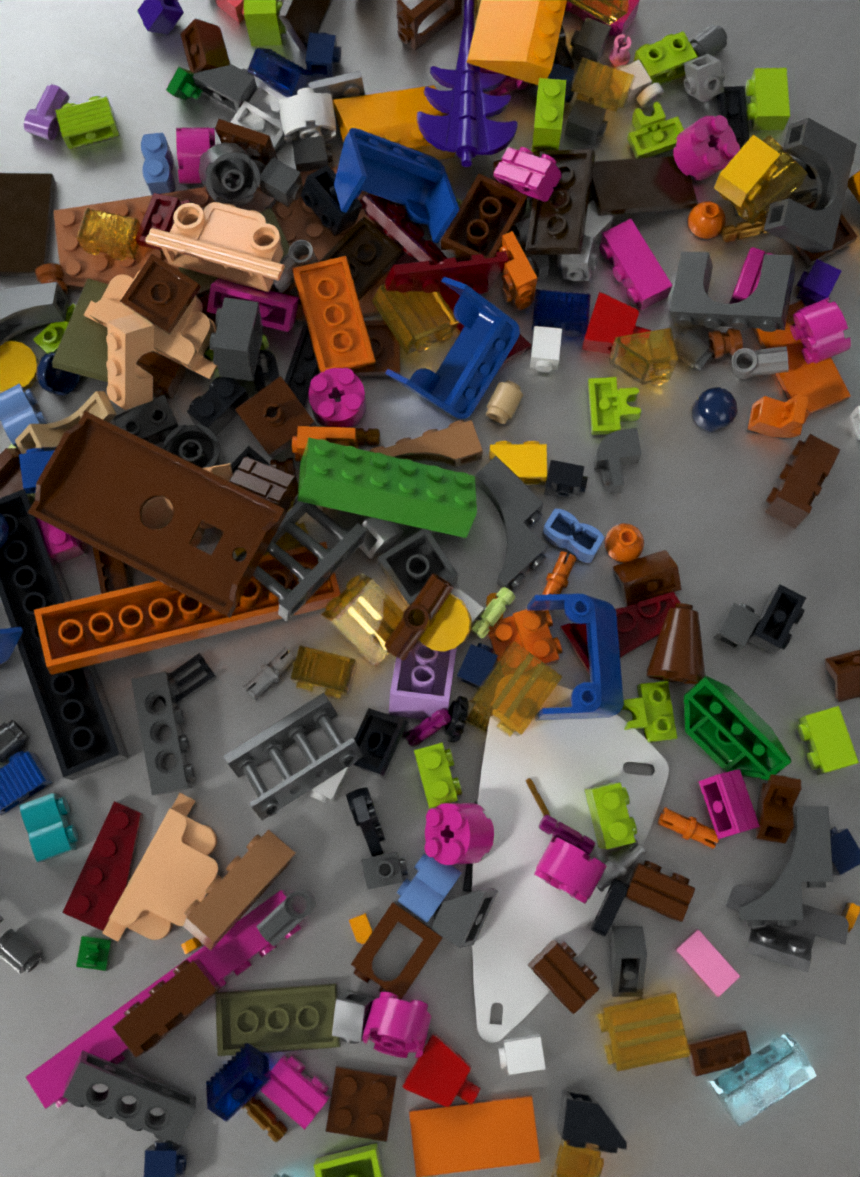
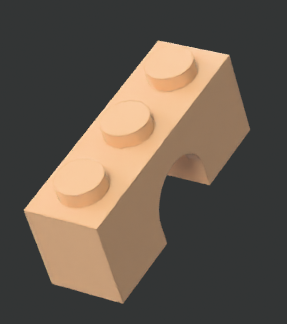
M137 313L108 321V334L106 336L108 345V361L106 363L108 370V399L124 410L153 401V376L136 365V362L142 355L154 351V325Z

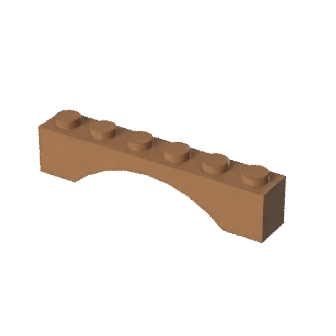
M464 420L455 421L448 428L439 431L438 429H431L424 432L421 437L415 439L410 437L398 440L395 443L396 445L387 448L378 446L369 451L411 461L443 463L454 468L481 460L483 453L472 420L464 422ZM321 506L323 511L331 509Z

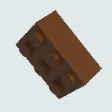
M478 173L459 207L460 210L441 239V251L447 258L455 257L456 262L469 261L472 255L483 254L484 259L496 257V252H500L499 248L502 246V235L511 231L514 233L515 224L520 222L524 216L527 196Z

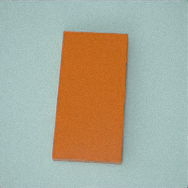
M342 256L292 268L320 373H324L325 370L331 368H348L352 370L375 364L374 353L347 257Z
M801 300L789 305L785 330L766 332L758 328L752 329L762 349L787 346L789 372L775 373L788 400L797 394L809 397L807 403L809 416L849 399L851 395L832 358L819 363L807 364L802 355L804 346L800 339L797 341L794 339L790 330V325L795 323L793 314L795 311L805 307Z
M532 1095L473 1102L472 1105L469 1103L450 1105L449 1108L439 1106L409 1110L416 1177L540 1162Z

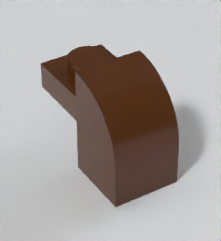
M771 774L768 782L762 783L756 817L760 827L756 828V839L786 844L794 827L793 806L801 791V779Z

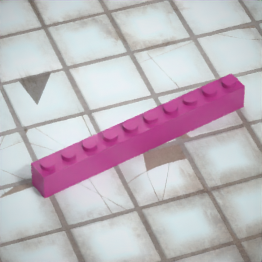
M285 890L278 891L241 918L211 951L206 946H203L187 959L190 963L193 960L199 959L221 988L227 984L224 980L233 972L236 976L240 975L252 966L249 961L257 954L264 957L277 947L267 942L256 926L279 906L288 894ZM293 903L294 909H295L297 912H299V910L297 909V907H296V906L294 905V903ZM298 924L285 936L286 939L301 930V926ZM175 968L25 1077L45 1109L54 1104L59 1108L68 1102L67 1098L63 1097L65 1084L82 1050L117 1065L126 1059L123 1053L128 1050V1047L112 1027L125 1017L124 1013L138 1001L140 1003L145 1001L150 996L148 992L162 980L166 983L175 976L173 973Z

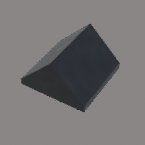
M368 708L354 738L364 756L358 759L353 766L386 780L410 727L409 722L405 719Z

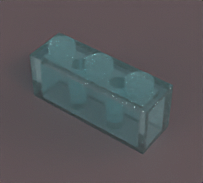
M785 1033L775 1038L761 1050L749 1055L735 1067L723 1072L710 1084L725 1111L737 1126L740 1127L817 1075L802 1047L788 1033Z

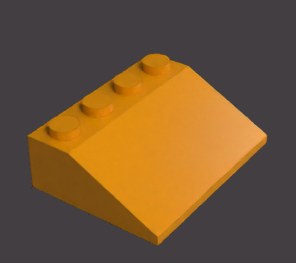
M481 0L466 63L538 85L539 78L547 79L552 70L567 0Z
M435 85L428 86L430 88L436 89ZM427 86L333 100L334 111L343 143L349 130L357 128L430 155L437 160L454 158L456 153L435 148L426 141L419 130L417 112L421 111L433 116L448 115L435 109L428 102L424 94V88Z

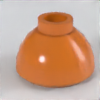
M711 201L697 204L688 216V226L692 233L705 239L718 236L726 222L725 213L721 206Z
M627 523L618 524L612 527L606 534L604 541L605 549L608 555L618 562L633 561L641 555L644 549V537L641 531L634 525Z

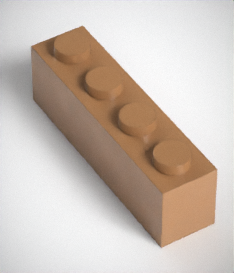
M269 829L262 837L257 834L246 847L249 851L242 858L236 856L226 868L228 873L221 880L217 877L206 889L205 892L208 895L201 902L196 899L184 913L187 917L183 927L210 951L289 866L294 858L295 852Z

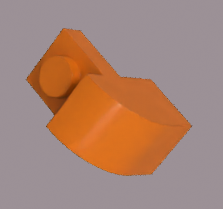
M797 394L786 402L767 396L762 397L752 404L747 430L779 438H791L801 435L802 425L806 422L809 414V409L807 408L809 397Z

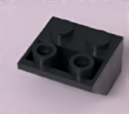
M562 1091L557 1130L561 1138L567 1140L566 1144L568 1146L586 1148V1143L598 1145V1150L608 1153H617L618 1148L627 1149V1142L593 1095Z

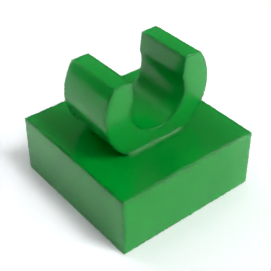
M178 67L166 88V91L171 95L186 100L188 97L198 100L202 93V90L194 83V73Z
M81 936L76 967L108 971L114 940Z

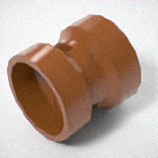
M48 263L39 266L35 270L36 279L40 284L57 282L65 294H68L67 286L62 280L64 272L61 265Z
M728 328L726 333L719 330L709 332L708 346H710L709 350L713 352L711 357L713 359L722 358L727 353L733 356L737 350L742 349L743 340L740 330Z

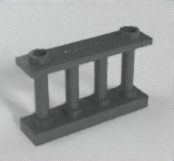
M298 497L295 499L293 507L285 515L265 553L268 552L299 578V584L293 590L290 588L286 589L259 566H257L252 575L279 598L278 615L285 621H288L364 542L366 529L357 523L351 530L348 528L344 529L316 505L297 501ZM307 513L338 538V544L332 550L330 548L325 549L295 523ZM287 532L318 557L319 563L313 569H306L279 547L276 542ZM241 552L235 561H243L246 558L247 552Z
M325 693L320 694L224 755L227 764L238 778L244 774L248 778L258 797L249 804L262 821L267 817L277 814L280 809L344 768L352 766L358 759L364 756L353 737L344 742L331 719L338 714ZM320 726L335 748L321 758L318 757L306 737L307 734ZM296 742L309 765L293 774L281 751ZM271 758L283 782L268 791L255 767Z

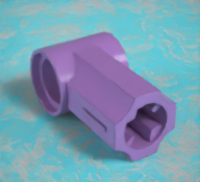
M47 85L36 108L30 109L24 119V130L27 133L53 141L59 131V122L55 110L67 104L70 98L68 93L57 85Z

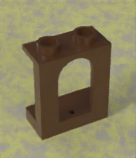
M397 0V33L404 44H409L416 51L462 14V0H423L412 10L401 0ZM440 6L447 12L422 33H418L423 20Z
M392 902L351 963L356 968L353 973L366 983L370 979L381 986L378 990L380 993L390 992L402 1000L443 937ZM400 922L423 940L396 979L385 981L374 973L372 962L393 928Z

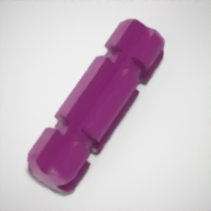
M445 708L437 710L431 717H427L416 725L414 729L408 731L405 735L408 745L412 747L419 745L425 738L430 737L440 730L442 726L450 723L451 716L448 714V710Z
M544 815L540 821L539 828L549 835L552 833V836L555 838H560L583 850L587 855H590L593 851L595 842L585 835L582 837L580 832L562 822L557 823V820L549 815Z

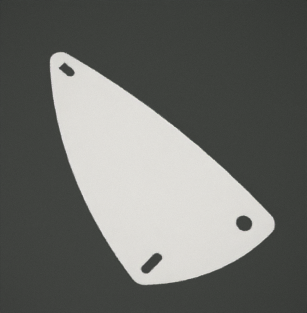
M515 674L504 676L497 683L487 730L477 803L483 807L484 810L482 811L485 816L490 818L493 823L494 841L489 853H485L481 858L483 860L473 864L472 892L489 888L498 890L474 945H472L477 1031L479 1036L488 1043H495L503 1039L550 992L548 987L528 967V963L552 940L557 941L559 944L565 941L577 954L573 959L576 960L595 934V932L591 931V926L610 887L608 885L601 892L596 886L591 898L584 904L571 897L570 894L554 888L534 875L535 868L553 836L552 833L549 835L539 828L540 821L544 816L525 780L528 778L532 779L550 816L556 819L557 823L562 822L580 832L582 837L585 835L595 842V847L588 856L592 860L595 857L605 864L609 861L608 857L611 854L615 856L626 845L607 850L598 848L584 789L612 782H621L622 787L627 789L630 804L626 805L629 817L632 816L637 827V834L634 835V838L643 847L660 804L669 774V767L664 757L636 729L624 730L627 722L618 715L610 718L535 721V714L542 708L571 707V693L573 690L544 680ZM523 698L531 699L536 705L535 714L528 719L521 718L516 712V704ZM625 762L651 764L654 767V773L650 776L629 774L624 772L623 765ZM635 863L627 869L628 873L626 875H620L617 879L626 882ZM496 1002L503 1006L501 1025L490 1024L491 1006Z

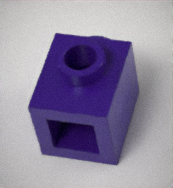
M144 0L137 10L147 31L169 35L184 14L178 0Z
M816 259L809 273L806 271L802 273L796 285L801 288L796 298L802 300L807 306L828 298L842 270Z

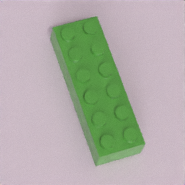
M308 437L300 463L297 501L467 538L477 515L475 476L465 472L447 470L435 465L430 466L413 462L409 459L395 458L382 453L369 452L353 446H344Z

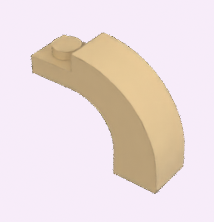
M96 391L79 410L63 420L49 424H29L15 439L21 454H26V450L32 448H43L44 451L55 450L65 431L78 424L85 411L110 422L117 414L105 391Z

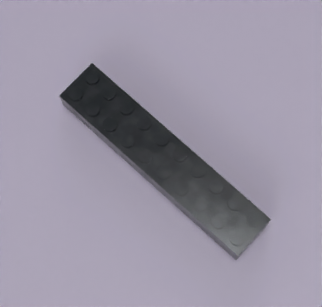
M23 489L0 498V513L5 517L9 525L8 540L0 548V597L11 628L21 627L23 630L17 646L63 778L75 780L125 760L128 757L95 665L53 675L50 674L46 666L34 610L69 602L71 599L59 565L49 554L39 522L36 517L28 513L35 499Z

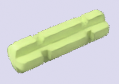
M502 587L496 594L498 598H493L479 616L481 618L480 621L477 619L471 626V631L476 636L484 638L490 631L489 626L493 627L505 612V606H509L515 599V595L510 589Z

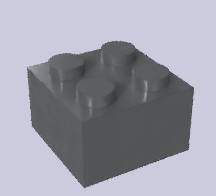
M224 297L222 308H218L216 312V325H218L216 333L212 332L210 337V350L214 351L213 363L217 365L221 377L253 381L264 335L259 302Z
M427 529L420 530L378 557L379 566L407 608L412 605L433 573L444 578L451 585L458 582V573Z

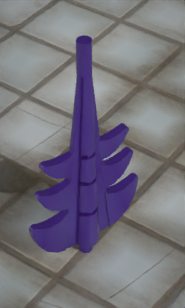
M464 0V22L456 70L435 66L430 68L432 77L440 85L452 90L442 91L428 86L424 88V94L428 102L435 109L448 115L433 116L421 111L417 112V124L426 141L442 151L456 152V155L461 158V165L463 167H470L472 165V158L476 157L477 154L493 155L506 149L514 139L518 126L517 121L496 122L487 119L488 117L501 114L511 101V95L509 94L493 96L483 93L495 90L505 81L506 75L482 73L479 66L466 63L475 28L474 0Z

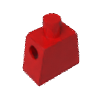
M599 292L583 341L582 350L623 356L626 355L630 342L646 346L651 330L636 326L639 315L637 309Z
M435 1032L432 1033L424 1047L422 1056L416 1060L402 1086L407 1091L448 1108L456 1095L472 1105L481 1090L480 1087L466 1079L472 1069L471 1065Z

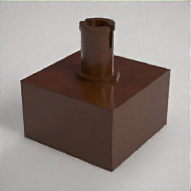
M281 376L235 409L271 458H274L292 444V437L297 436L298 426H317Z

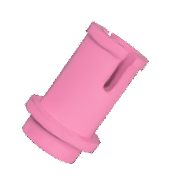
M624 34L618 35L615 38L614 48L609 55L610 62L615 67L627 65L630 61L629 49L631 39L628 36L625 43L626 35Z

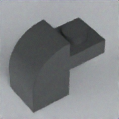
M637 428L612 432L599 444L594 459V470L605 468L602 470V479L604 486H609L610 494L621 493L625 485L621 466L635 464L640 460L642 453Z

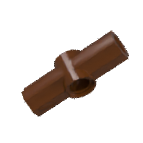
M435 573L431 575L412 605L405 609L403 618L385 643L384 647L389 653L403 661L408 658L427 628L433 625L435 616L455 589L451 583ZM417 609L421 610L425 615L422 625L417 624L413 618V614Z

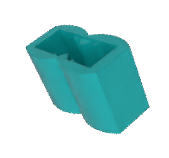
M51 793L19 805L22 820L28 832L30 845L37 862H44L77 850L75 843L79 841L74 825H69L66 814L70 813V809L65 797H60L58 793Z

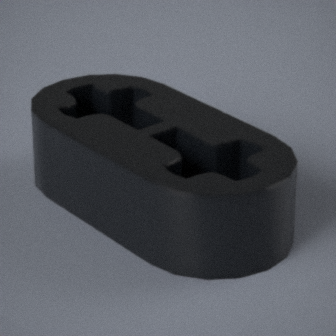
M260 350L254 374L257 392L266 387V380H270L272 383L280 377L276 358L268 350ZM262 359H266L268 362V372L266 373L263 372L260 365Z
M615 878L593 921L591 931L603 937L607 935L624 900L629 884Z

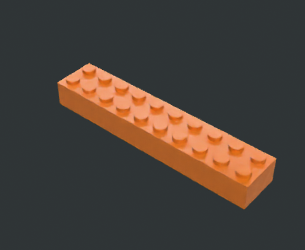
M326 541L319 543L325 549L328 548ZM305 547L285 551L306 569H313L319 563L318 557ZM272 555L262 557L258 566L283 587L293 590L299 584V578ZM335 572L294 615L339 605L341 593ZM253 576L231 617L202 604L160 581L34 610L46 666L51 675L282 619L278 615L279 598Z

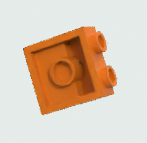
M513 231L502 235V246L499 248L500 252H507L509 260L505 263L502 270L503 287L500 289L506 303L510 302L514 310H524L534 301L537 276Z
M298 426L297 436L292 437V453H295L296 462H301L308 437L326 440L339 445L353 446L359 449L356 428Z
M525 609L513 613V616L498 620L493 627L489 626L488 637L494 649V654L498 655L497 663L502 678L510 674L521 675L558 663V654L563 652L558 637L552 638L549 627L553 626V622L548 610L528 611Z

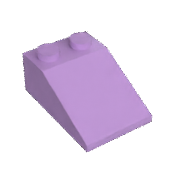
M419 640L405 661L396 657L390 690L389 715L425 720L442 708L449 711L457 648L448 651H435L423 645Z

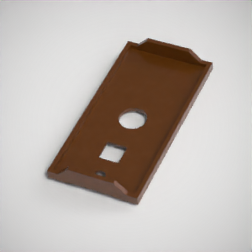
M85 411L79 423L65 431L36 482L35 501L28 513L202 604L231 617L287 511ZM154 497H164L170 500L173 506L171 521L161 529L153 530L147 528L142 521L141 512L143 506ZM202 521L224 531L211 555L190 545ZM237 548H244L247 552L246 558L243 561L238 562L233 558V553Z

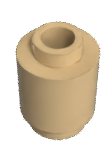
M508 380L505 383L499 382L486 406L488 409L486 415L491 420L500 424H506L507 420L512 419L523 397L520 386Z

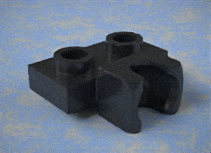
M368 787L346 794L351 814L356 826L361 827L372 857L384 854L380 842L385 840V836L378 821Z

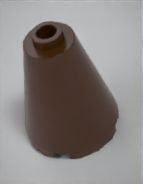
M676 603L675 608H669L646 670L648 678L696 685L706 676L699 613L693 610V605Z

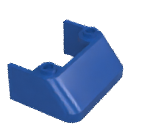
M357 128L349 130L344 139L334 181L341 211L347 213L353 200L357 199L361 194V190L405 205L409 219L416 224L428 225L433 242L438 244L460 210L443 164L430 155Z
M443 277L441 282L460 295L454 307V316L464 328L436 373L427 368H421L413 373L410 380L387 369L385 374L458 419H466L475 410L515 345L520 329L516 321L468 285Z
M585 594L534 595L527 605L528 611L564 610L566 617L571 622L586 624L590 682L581 683L573 689L571 693V707L542 708L535 714V721L610 718L617 715L623 708L624 699L617 615L613 605L607 601Z

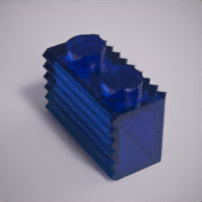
M266 48L255 49L248 67L250 74L289 96L298 95L297 91L299 89L308 88V83L313 76L312 72H309L307 69L294 64L290 59H286L281 54L272 51V49Z
M537 289L534 298L532 330H534V326L560 328L569 337H579L581 334H586L589 323L591 294Z
M244 1043L245 1047L240 1048V1051L236 1052V1056H232V1060H227V1064H223V1068H219V1072L215 1073L214 1077H210V1081H206L207 1109L226 1122L271 1080L268 1057L249 1043Z

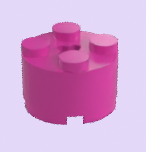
M705 116L678 134L673 154L675 162L682 173L686 176L692 175L696 177L695 180L701 181L723 170L740 151V146L724 116Z
M176 128L179 184H202L199 176L200 157L215 145L214 128Z
M830 298L797 310L793 314L795 323L790 325V330L796 341L801 340L804 346L802 355L807 364L819 363L843 353L851 347L850 337L845 339L843 333L844 330L848 329L846 320L835 301L829 303Z
M327 369L311 380L308 397L313 416L318 424L324 427L355 428L360 423L367 408L366 397L361 380L351 369ZM340 398L341 401L336 402L335 399Z
M444 803L430 809L426 814V843L424 847L426 854L444 865L474 864L483 860L481 858L485 853H489L494 841L493 823L490 818L485 816L482 811L484 810L483 807L475 803Z
M553 836L535 868L534 875L560 891L563 890L570 894L571 897L586 904L607 866L595 857L593 860L590 859V856L585 854L583 850Z
M381 992L379 998L374 999L371 1003L362 1041L367 1045L369 1039L375 1043L373 1049L387 1055L407 1058L409 1052H416L415 1058L421 1057L431 1022V1015L427 1012L428 1005L419 1000L407 1002L398 999V996L393 993Z

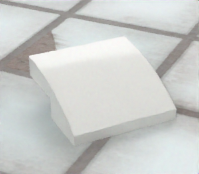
M261 82L250 101L246 102L244 100L230 123L269 135L274 149L277 150L285 142L278 103L285 96Z

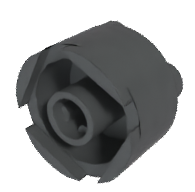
M220 143L208 149L200 157V180L212 199L222 204L230 203L236 207L243 206L252 200L253 194L260 185V172L255 162L243 148L235 143Z
M203 425L178 426L168 434L164 441V450L200 468L225 464L224 453L216 436Z

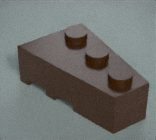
M809 434L804 442L799 440L791 453L795 457L792 464L786 463L778 477L782 480L779 488L773 487L765 501L769 503L765 513L796 529L810 514L811 504L815 496L819 495L822 489L821 485L829 475L840 449L812 434Z
M188 959L182 962L173 970L175 974L173 978L166 983L162 980L148 992L150 996L142 1003L138 1001L124 1013L125 1017L112 1027L135 1058L150 1051L221 989V986L199 959L193 960L191 963Z

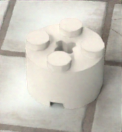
M302 88L297 91L298 95L281 98L278 101L285 142L292 145V140L324 136L326 142L336 136V120L331 94L314 93L312 88Z

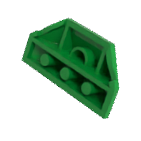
M705 676L684 694L685 732L725 772L740 769L742 776L769 780L771 774L777 775L791 763L790 756L773 729L729 686Z

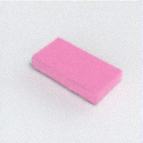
M696 929L675 949L716 997L723 994L741 977L699 929Z

